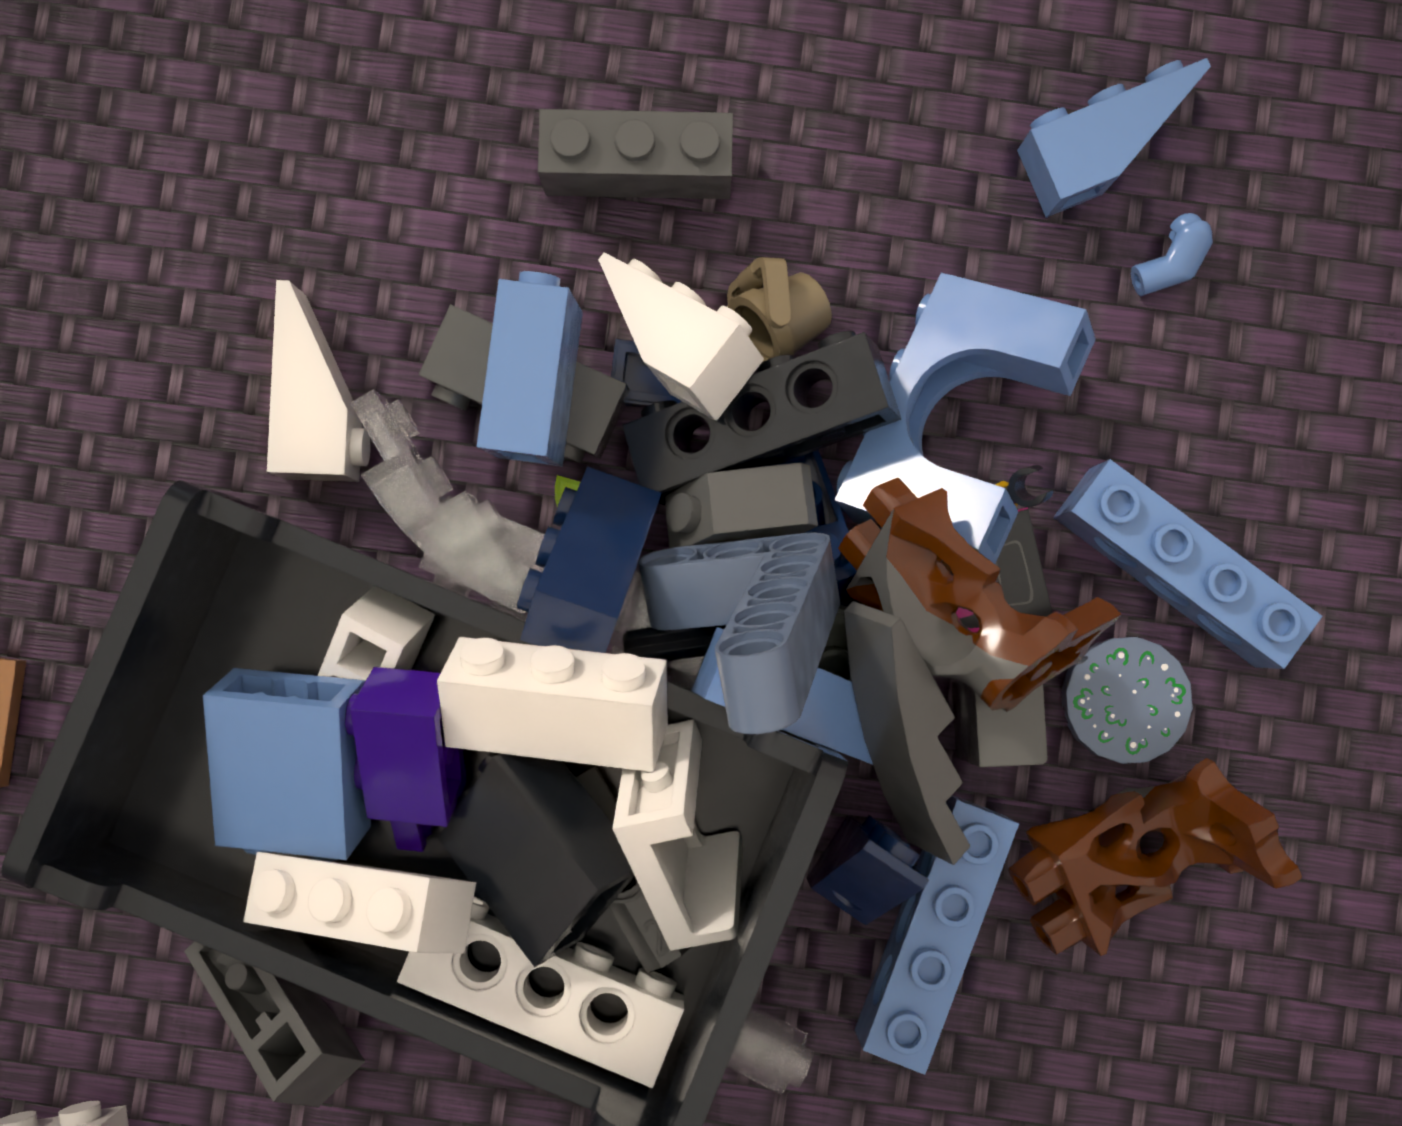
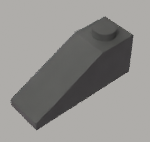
M195 941L184 951L273 1102L319 1108L365 1062L335 1013L315 992Z

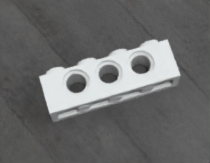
M477 897L473 899L465 954L416 953L409 951L398 977V983L650 1088H653L684 1011V995L674 991L677 984L672 979L655 971L647 974L644 968H639L636 976L612 966L614 957L611 954L586 943L578 942L574 950L567 948L534 967L499 919L487 914L490 908L487 903ZM480 940L493 944L501 957L500 968L492 972H482L474 968L468 959V945ZM539 967H549L556 970L564 981V991L550 998L536 994L530 986L529 973ZM600 994H615L625 1002L628 1012L618 1022L605 1023L594 1016L591 1011L590 1002Z

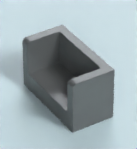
M961 681L952 682L957 758L977 767L1041 765L1046 763L1048 756L1043 684L1031 692L1015 708L1006 712L1004 708L992 711L971 687Z

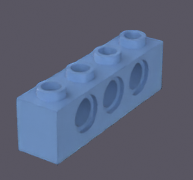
M1111 459L1089 468L1053 517L1255 668L1285 669L1323 617Z
M954 795L946 801V804L968 840L970 848L955 865L922 850L916 867L929 881L923 890L902 903L855 1027V1032L863 1051L924 1075L927 1072L1019 823L1003 814Z

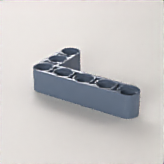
M815 532L673 547L651 552L639 559V571L650 626L658 630H679L726 625L715 645V654L729 728L734 732L742 734H764L787 728L795 723L802 714L840 606L829 535Z

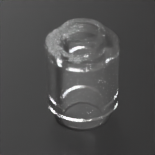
M752 1006L727 1068L782 1095L789 1084L797 1088L801 1086L812 1063L814 1051L805 1047L808 1033Z

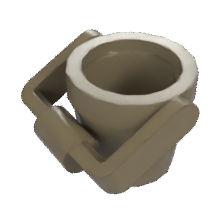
M760 257L755 259L739 273L738 277L728 288L727 307L739 314L751 326L752 332L748 337L764 358L763 362L780 355H794L825 331L831 324L832 312L830 302L824 290L808 274L800 272L788 277L787 264L784 258Z

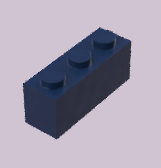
M590 467L586 468L577 491L565 487L553 520V525L561 527V530L548 526L535 565L543 567L544 570L540 572L530 568L517 602V609L528 612L520 638L521 641L537 646L556 645L573 650L606 653L661 492Z

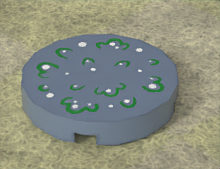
M1138 637L1110 638L1090 646L1087 650L1088 652L1084 655L1088 656V659L1082 664L1073 665L1068 668L1061 689L1062 708L1065 710V717L1068 721L1067 725L1073 737L1092 754L1121 764L1148 762L1170 751L1185 733L1193 709L1191 683L1180 662L1161 645Z

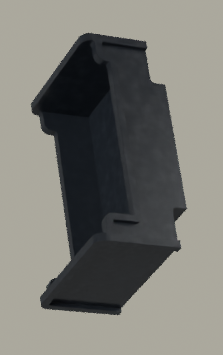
M183 480L175 482L167 490L156 510L2 864V877L29 889H39L80 907L93 910L118 908L591 1110L588 1126H703L841 789L848 761L831 748L807 739L802 741L780 731L764 734L734 732L729 728L726 708L724 706L706 700L693 691L667 681L668 725L694 719L703 740L694 820L700 833L704 836L738 831L743 841V860L737 937L728 941L692 947L678 959L663 968L654 970L676 982L677 985L674 991L684 995V1011L653 1088L398 983V977L409 951L243 922L256 855L249 854L239 848L215 846L203 695L233 668L318 676L342 614L373 586L403 597L435 614L411 670L441 673L459 637L475 639L492 638L501 642L532 644L520 640L525 621L277 517L257 511L259 506L240 498ZM463 749L466 784L462 793L473 787L482 773L478 769L479 764L490 752ZM563 761L575 777L596 766L617 801L622 768ZM371 819L370 829L348 859L335 860L337 862L469 881L438 839V836L445 828L442 826H434L432 834L426 838L427 845L424 851L417 852L398 850L390 821ZM273 852L274 854H283V855H293V856L307 857V856H303V855H294V854H285V853H276V852ZM634 876L629 883H632L636 877ZM475 889L474 897H477L484 901V899ZM609 907L582 940L578 941L608 952L614 957L612 966L637 976L639 968H643ZM489 908L487 914L496 917L493 911ZM480 940L468 945V959L474 968L482 972H492L500 968L501 957L493 944ZM577 943L573 944L572 946H570V947H568V948H571V949L574 950ZM539 967L529 973V983L536 994L550 998L564 991V981L556 970L549 967ZM600 994L590 1002L591 1011L594 1016L605 1023L618 1022L628 1012L625 1002L615 994Z

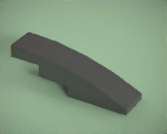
M853 601L844 610L850 676L864 740L882 792L907 841L955 865L970 848V844L947 806L946 801L963 782L937 737L955 716L902 619Z

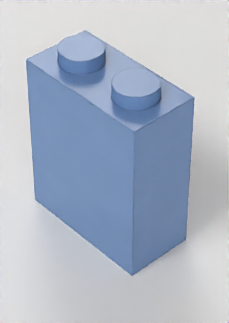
M523 271L519 273L518 281L498 280L477 448L500 459L563 467L583 312L568 287H560L561 279L551 274Z
M233 668L203 695L215 846L239 848L254 855L257 852H276L303 855L310 859L323 861L348 859L371 827V819H367L363 790L357 789L354 783V767L357 758L354 736L347 734L345 728V713L348 701L354 693L359 694L365 680Z

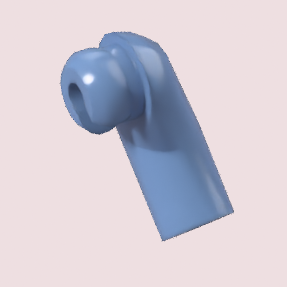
M1185 213L1174 219L1170 225L1172 231L1169 234L1172 243L1166 256L1135 265L1131 268L1132 284L1139 296L1187 282L1195 277L1213 243L1212 230L1208 222L1202 221L1197 214Z

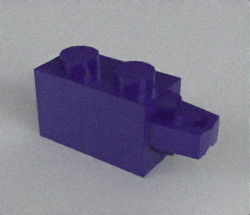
M373 667L359 694L354 693L350 697L345 713L346 732L348 735L354 736L357 752L354 767V783L357 789L363 790L367 819L390 821L398 850L423 852L427 845L426 838L432 834L434 826H448L456 807L457 798L461 795L466 784L463 749L445 747L437 680L441 673Z

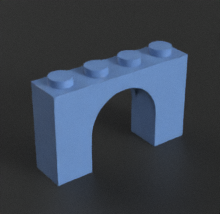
M941 273L932 293L926 294L918 306L915 319L916 327L906 348L900 349L891 364L889 374L890 385L901 420L863 433L864 438L853 461H848L840 472L835 501L853 522L861 524L872 519L882 529L862 506L871 489L875 486L899 477L918 498L943 488L948 492V512L954 529L972 548L996 564L1017 517L1018 510L1006 488L939 467L924 458L922 434L926 420L936 403L953 388L977 378L1002 377L1071 396L1096 338L1086 309Z

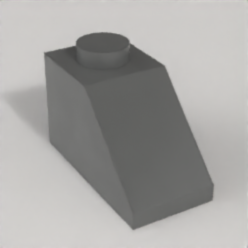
M804 463L710 472L664 496L669 548L800 534L818 526L810 465Z

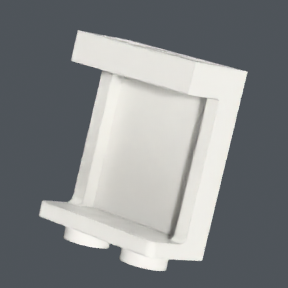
M694 719L667 726L654 772L622 769L612 828L670 951L732 940L737 937L739 926L743 841L738 831L704 836L700 833L694 820L703 741Z

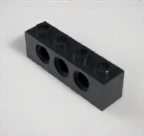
M843 331L822 339L818 343V350L800 357L780 355L770 358L759 365L757 368L758 373L753 374L717 421L684 402L677 404L674 400L661 401L645 407L641 411L642 418L622 425L639 485L661 492L658 503L665 505L664 496L706 473L778 465L901 420L878 346L865 332L856 335L854 331ZM820 380H831L832 393L830 398L819 407L809 408L807 395L810 388ZM769 402L771 412L768 421L760 429L750 431L748 417L751 410L760 403ZM708 424L710 438L707 445L699 452L692 453L690 440L693 432L698 427Z

